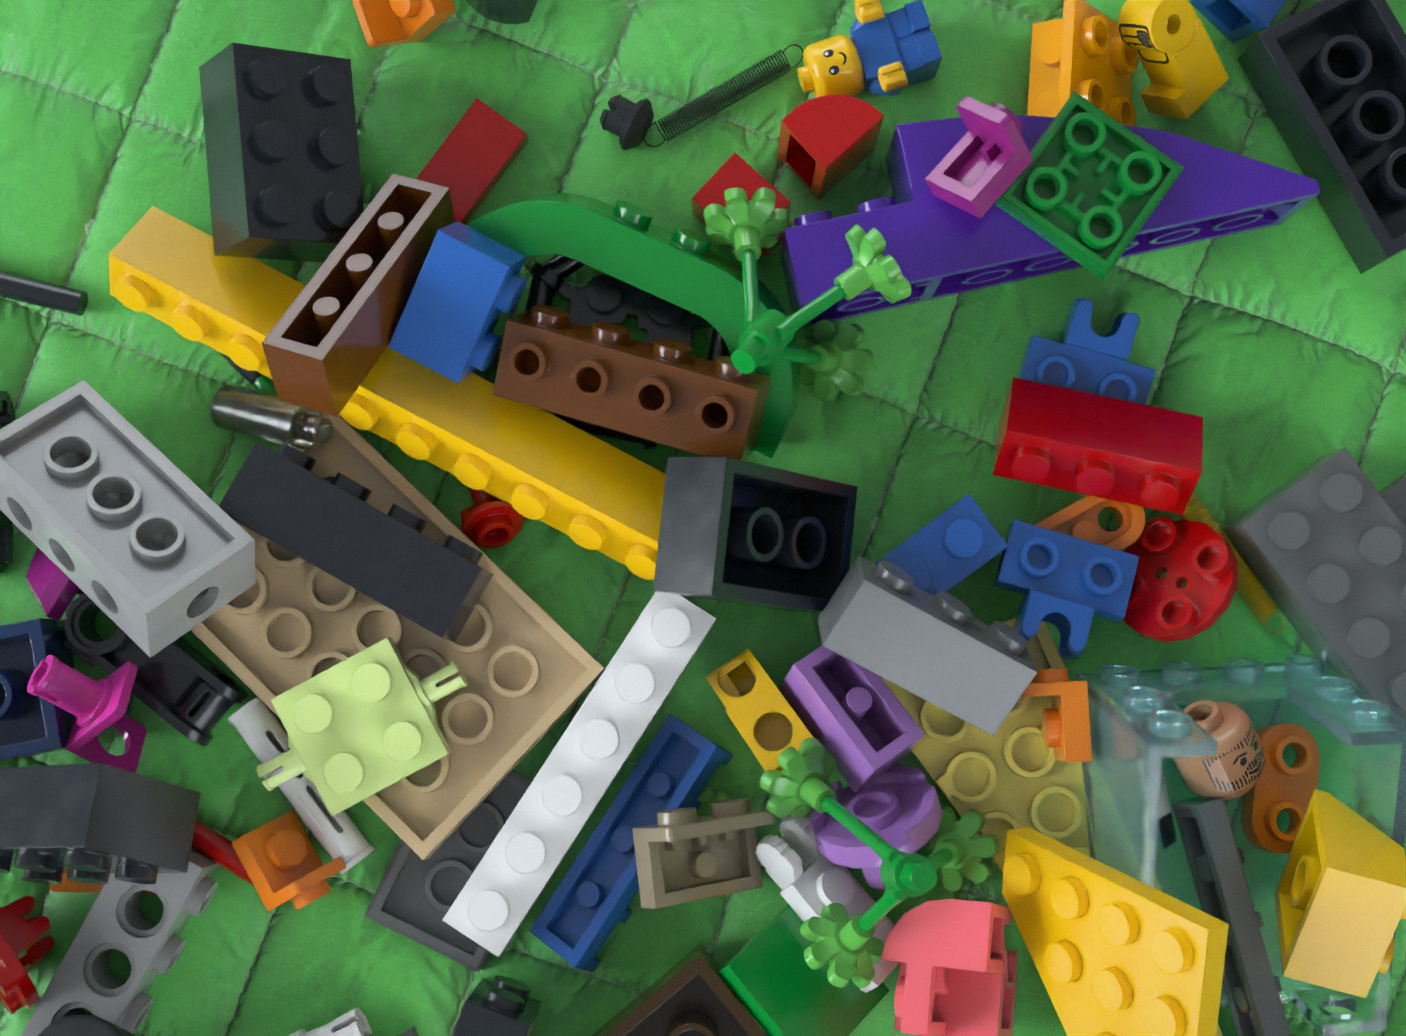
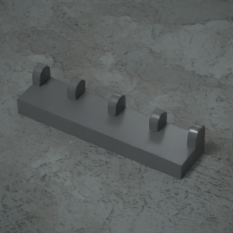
M1197 796L1173 803L1172 808L1203 912L1229 924L1222 983L1237 1035L1296 1036L1290 1034L1279 997V993L1283 989L1279 977L1273 976L1260 931V928L1264 926L1261 913L1254 910L1241 863L1245 862L1242 848H1236L1225 810V805L1229 804L1228 800Z

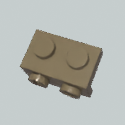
M749 798L712 802V814L697 817L695 807L670 809L657 812L658 824L632 828L641 908L659 909L763 887L760 861L757 860L758 856L755 853L757 851L755 847L758 845L756 827L776 823L775 815L767 809H750Z

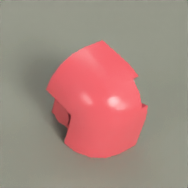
M943 899L926 901L903 914L889 932L881 960L900 962L899 977L894 995V1029L901 1030L900 1033L923 1036H1013L1018 951L1005 949L1004 925H1011L1012 914L1008 907L989 902Z

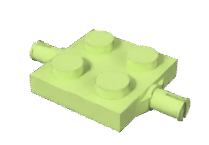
M387 637L272 698L271 702L287 731L290 750L256 767L259 778L284 767L283 771L262 781V784L268 791H272L275 787L303 773L317 788L332 817L452 753L437 724L434 702L468 685L464 675L458 676L442 686L439 685L441 681L462 670L453 661L446 667L421 679L420 676L406 665L392 637Z

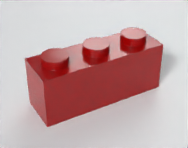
M1013 377L999 420L992 475L1183 515L1202 473L1203 417Z

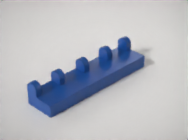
M669 714L529 932L573 967L594 972L601 962L596 955L618 921L626 923L630 917L632 910L628 908V905L639 890L632 828L658 824L657 812L690 807H695L696 811H698L702 803L697 798L719 764L727 766L733 754L706 738L680 719Z

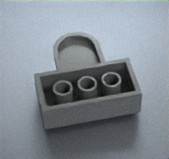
M1346 448L1320 456L1223 527L1221 531H1224L1223 534L1226 533L1224 536H1228L1227 539L1230 538L1229 541H1232L1230 544H1233V547L1235 546L1234 549H1237L1236 552L1241 554L1242 560L1245 559L1244 562H1247L1248 568L1251 567L1252 573L1254 572L1256 578L1260 580V583L1264 586L1263 588H1266L1269 596H1272L1271 598L1275 601V604H1277L1281 612L1374 735L1402 737L1406 734V472L1378 492Z

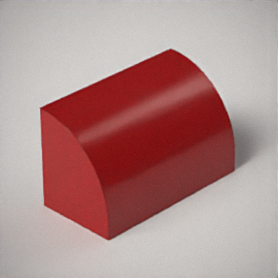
M824 95L810 99L797 106L781 120L777 156L809 191L820 200L874 151L884 115L864 100L848 95Z

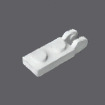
M790 814L787 815L779 824L780 829L778 831L781 832L780 837L782 839L777 835H766L755 847L757 849L755 852L758 856L757 860L761 862V866L763 865L766 868V872L781 888L780 895L803 922L812 916L822 918L821 910L831 903L842 904L848 913L849 919L856 914H865L875 904V901L845 866L832 863L820 853L807 816L795 818ZM886 915L875 925V933L872 936L880 939L884 946L889 932L895 926ZM880 960L879 963L873 964L875 970L874 978L867 987L859 989L865 993L875 989L900 962Z

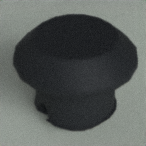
M621 94L611 97L608 101L610 110L604 109L600 117L603 130H607L620 137L619 144L621 149L625 151L639 146L644 140L643 135L646 128L652 124L654 118L650 100L645 98L636 104L622 97ZM650 127L647 129V131H646V133H645V137H646V135H647V133H648Z

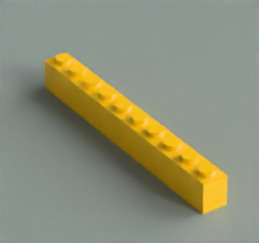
M152 206L108 254L110 295L116 297L127 308L136 312H144L173 327L182 337L190 341H200L221 352L239 367L248 371H257L272 379L262 342L306 285L254 258L214 256L212 236ZM389 347L385 349L339 415L351 426L373 432L399 446L408 456L432 463L454 475L465 486L475 490H483L502 501H506L522 516L546 523L568 535L579 546L589 550H597L622 563L633 574L642 579L654 580L666 478L665 473L543 409L492 395L494 384L474 373L456 383Z

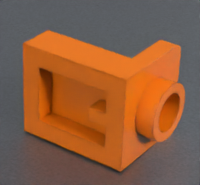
M352 0L366 42L371 48L421 42L456 12L452 0Z
M1068 668L1036 669L1037 674L1021 697L1051 696L1052 708H1045L1042 711V734L1045 748H1054L1055 759L1065 763L1092 761L1088 682L1069 680Z
M294 809L250 831L231 843L268 912L290 899L296 910L301 909L331 892L332 889L326 879L347 868L341 856L323 865Z

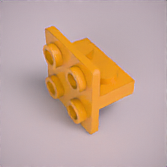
M1064 0L1063 18L1032 24L1027 116L1056 117L1075 91L1119 123L1135 126V109L1131 101L1132 74L1138 67L1139 56L1135 49L1126 46L1120 39L1117 22L1084 0Z

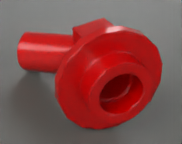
M467 487L474 505L460 511L462 532L477 546L485 548H497L509 543L520 532L524 524V517L508 502L502 501L483 490Z

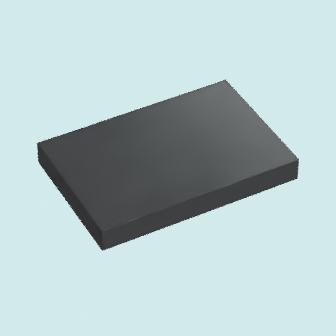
M512 770L429 859L422 860L401 840L364 916L480 973L490 951L444 922L443 918L533 779Z

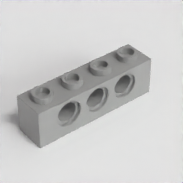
M191 847L187 873H158L156 884L124 882L116 880L114 878L115 873H111L108 884L103 886L21 1036H38L48 1025L71 1015H77L80 1008H85L94 1015L133 1034L143 1023L153 1005L154 998L147 995L158 973L166 975L175 965L185 947L186 940L179 937L190 915L199 917L212 899L218 883L213 881L211 877L218 864ZM145 891L155 893L162 901L164 910L159 923L149 921L141 911L140 901ZM112 949H117L128 957L131 964V973L128 980L119 979L110 970L109 955Z

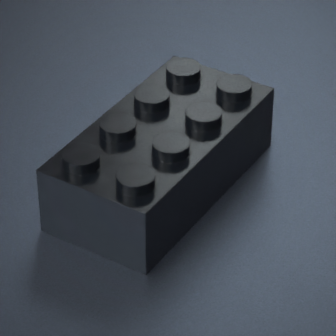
M1321 0L1259 33L1237 60L1303 175L1318 180L1321 193L1316 197L1360 274L1406 250V34L1386 0Z

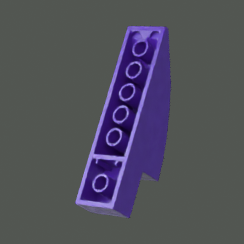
M1017 116L1023 126L1020 134L1029 152L1034 148L1055 117ZM961 117L897 124L885 158L893 197H882L864 202L857 207L858 213L833 218L831 211H817L796 218L794 220L795 227L786 228L784 231L780 256L793 313L835 286L834 278L853 266V255L845 234L855 224H858L866 234L872 228L877 229L886 241V250L883 256L891 255L901 269V275L911 285V295L895 303L887 301L880 292L867 288L850 301L842 298L800 328L814 326L818 321L824 319L842 320L1077 269L1083 266L995 204L980 219L934 196L925 178L968 132ZM1123 125L1184 167V169L1120 259L1282 224L1321 193L1318 180L1171 132Z

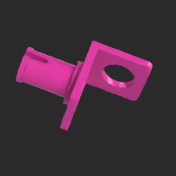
M48 655L46 660L43 659L32 673L27 685V692L33 696H39L75 716L65 749L91 763H103L136 773L147 729L143 724L124 714L138 666L128 661L107 678L95 681L60 662L57 657ZM108 727H114L124 738V754L116 756L107 752L99 743L98 735Z

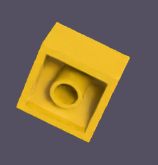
M1315 789L1274 892L1282 973L1284 977L1366 998L1376 974H1385L1388 971L1394 954V932L1400 919L1406 920V855L1404 848L1329 792Z

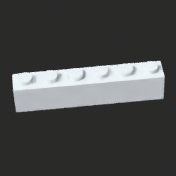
M657 591L654 593L443 918L444 922L497 957L500 956L714 625L715 617L678 594Z

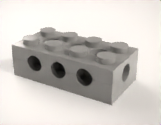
M84 380L0 429V510L150 658L256 584L255 540Z

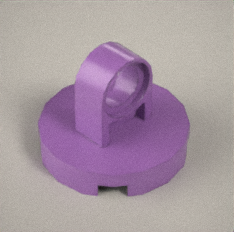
M896 764L856 793L850 785L843 789L840 780L831 784L836 792V800L899 851L918 854V850L925 846L939 829L943 812L935 787L927 783L925 774L918 768ZM812 807L809 820L820 853L834 864L850 868H862L864 877L870 887L885 890L886 887L880 877V867L882 864L880 857L828 812L820 813Z

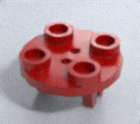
M1158 517L1147 522L1140 537L1124 551L1140 557L1125 617L1122 620L1141 637L1160 642L1189 639L1210 628L1228 609L1238 585V562L1229 543L1223 536L1204 523L1185 519L1173 521L1168 517ZM1167 572L1166 576L1160 579L1161 575ZM1188 582L1184 588H1180L1183 583Z
M25 896L0 908V1002L11 1015L22 1007L29 1010L39 1003L40 997L28 973L55 947L54 940L50 936L43 937L37 941L50 929V920L47 916L30 917L23 920L26 915L35 909V900L32 896Z

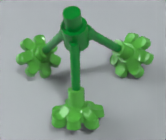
M729 188L725 190L726 207L720 204H710L704 209L703 214L707 225L705 229L709 241L714 245H730L732 255L741 261L745 303L743 328L745 331L739 337V347L731 355L733 366L741 373L750 374L759 365H768L775 360L803 363L800 365V382L806 386L814 384L813 393L819 400L824 402L833 401L836 398L837 387L851 397L859 395L864 389V382L856 374V371L871 369L874 361L870 350L856 348L865 338V332L861 326L850 324L838 332V325L834 319H824L815 324L814 333L816 338L812 336L802 337L797 344L798 347L787 345L793 339L795 331L842 298L850 301L867 288L880 292L890 303L898 302L911 295V285L901 275V269L891 255L883 256L886 250L884 237L875 228H872L866 234L858 224H855L845 234L853 255V266L834 278L835 286L791 315L786 316L780 311L773 309L763 311L760 308L756 260L761 256V247L768 249L776 245L779 233L784 232L788 228L789 212L783 208L774 209L776 193L772 189L759 188L752 196V200H748L747 193L742 188Z
M806 738L803 740L799 752L792 746L786 748L778 757V763L783 770H768L761 777L760 787L774 794L767 803V810L780 818H784L789 814L795 818H800L808 814L811 806L817 812H828L872 849L882 860L880 877L886 889L883 896L865 914H856L849 919L848 913L842 904L831 903L821 910L822 918L812 916L801 925V935L805 939L815 942L804 950V958L807 965L815 970L828 964L827 979L836 987H845L850 979L859 988H865L871 983L875 976L873 964L880 962L885 947L880 939L872 937L875 933V925L893 907L905 900L907 896L917 897L932 890L937 883L938 873L942 874L944 888L949 891L963 890L966 884V876L977 884H984L992 877V867L983 858L997 855L1000 850V844L997 837L992 834L980 836L979 831L983 828L986 819L980 811L969 809L961 820H957L956 814L951 807L942 806L943 814L939 829L926 845L922 847L927 850V854L922 856L899 851L836 800V792L827 780L837 769V762L832 754L825 750V747L816 738Z

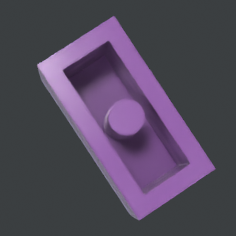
M820 646L796 662L779 687V691L811 735L818 739L825 747V750H828L835 758L838 771L855 793L903 760L925 736L879 675L824 646Z

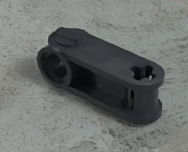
M85 593L72 601L65 613L64 629L61 631L67 639L63 645L90 667L97 665L109 675L128 661L137 665L138 669L131 693L193 742L201 746H207L213 739L211 730L234 702L242 704L248 696L246 690L184 638L179 637L150 658L118 626L113 636L108 640L102 639L94 626L95 617L101 609Z

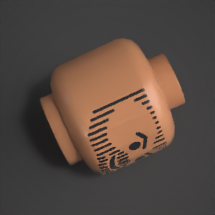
M1211 700L1194 702L1182 711L1167 733V748L1183 782L1191 792L1206 798L1230 800L1240 797L1254 786L1266 764L1263 745L1250 717L1240 706L1230 702Z

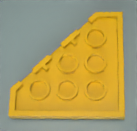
M1027 826L1007 830L1002 894L1067 1036H1216L1228 923Z

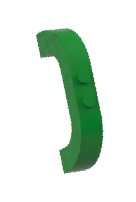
M544 193L528 196L481 216L468 225V227L527 256L526 259L542 254L566 256L686 309L705 319L719 332L729 349L730 355L739 347V337L745 331L743 328L745 303L742 265L710 250L712 242L695 231L676 227L675 232L672 233L652 224L653 215L649 211L629 202L617 201L614 207L591 197L568 193ZM758 279L760 308L763 311L768 309L777 310L786 315L776 297ZM795 335L787 346L798 347ZM775 360L768 365H759L754 373L772 378L754 450L771 459L783 439L796 407L801 375L800 363Z

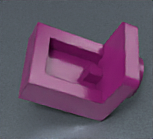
M965 96L956 108L968 132L925 180L935 197L981 219L1033 161V158L1020 134L1023 130L1022 123L1011 110L1000 103L995 102L989 106Z

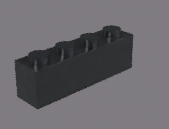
M256 441L219 507L238 523L439 637L455 642L494 575L477 565L483 553L450 534L443 546L421 534L428 522L394 503L387 514L366 503L372 493L371 490L337 472L332 483L311 472L317 460L283 441L277 452Z

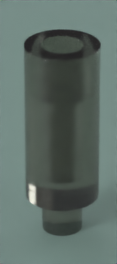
M233 384L221 387L215 394L211 405L212 420L217 427L281 444L283 441L297 449H306L314 442L325 444L329 441L333 432L332 422L327 418L320 417V413L280 401L277 395Z

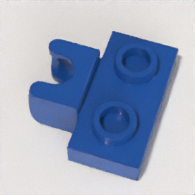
M1075 298L1067 315L1060 339L1061 343L1030 335L1018 374L1019 379L1146 404L1156 370L1125 361L1129 357L1138 328V314H1119L1115 318L1110 332L1101 337L1091 328L1092 303L1087 299Z
M1018 520L1012 521L1005 539L1008 547L1002 551L993 586L1025 595L1019 606L1014 629L1027 641L1037 634L1041 622H1050L1058 628L1060 633L1059 655L1064 659H1075L1081 655L1086 646L1093 615L1119 622L1125 617L1140 556Z

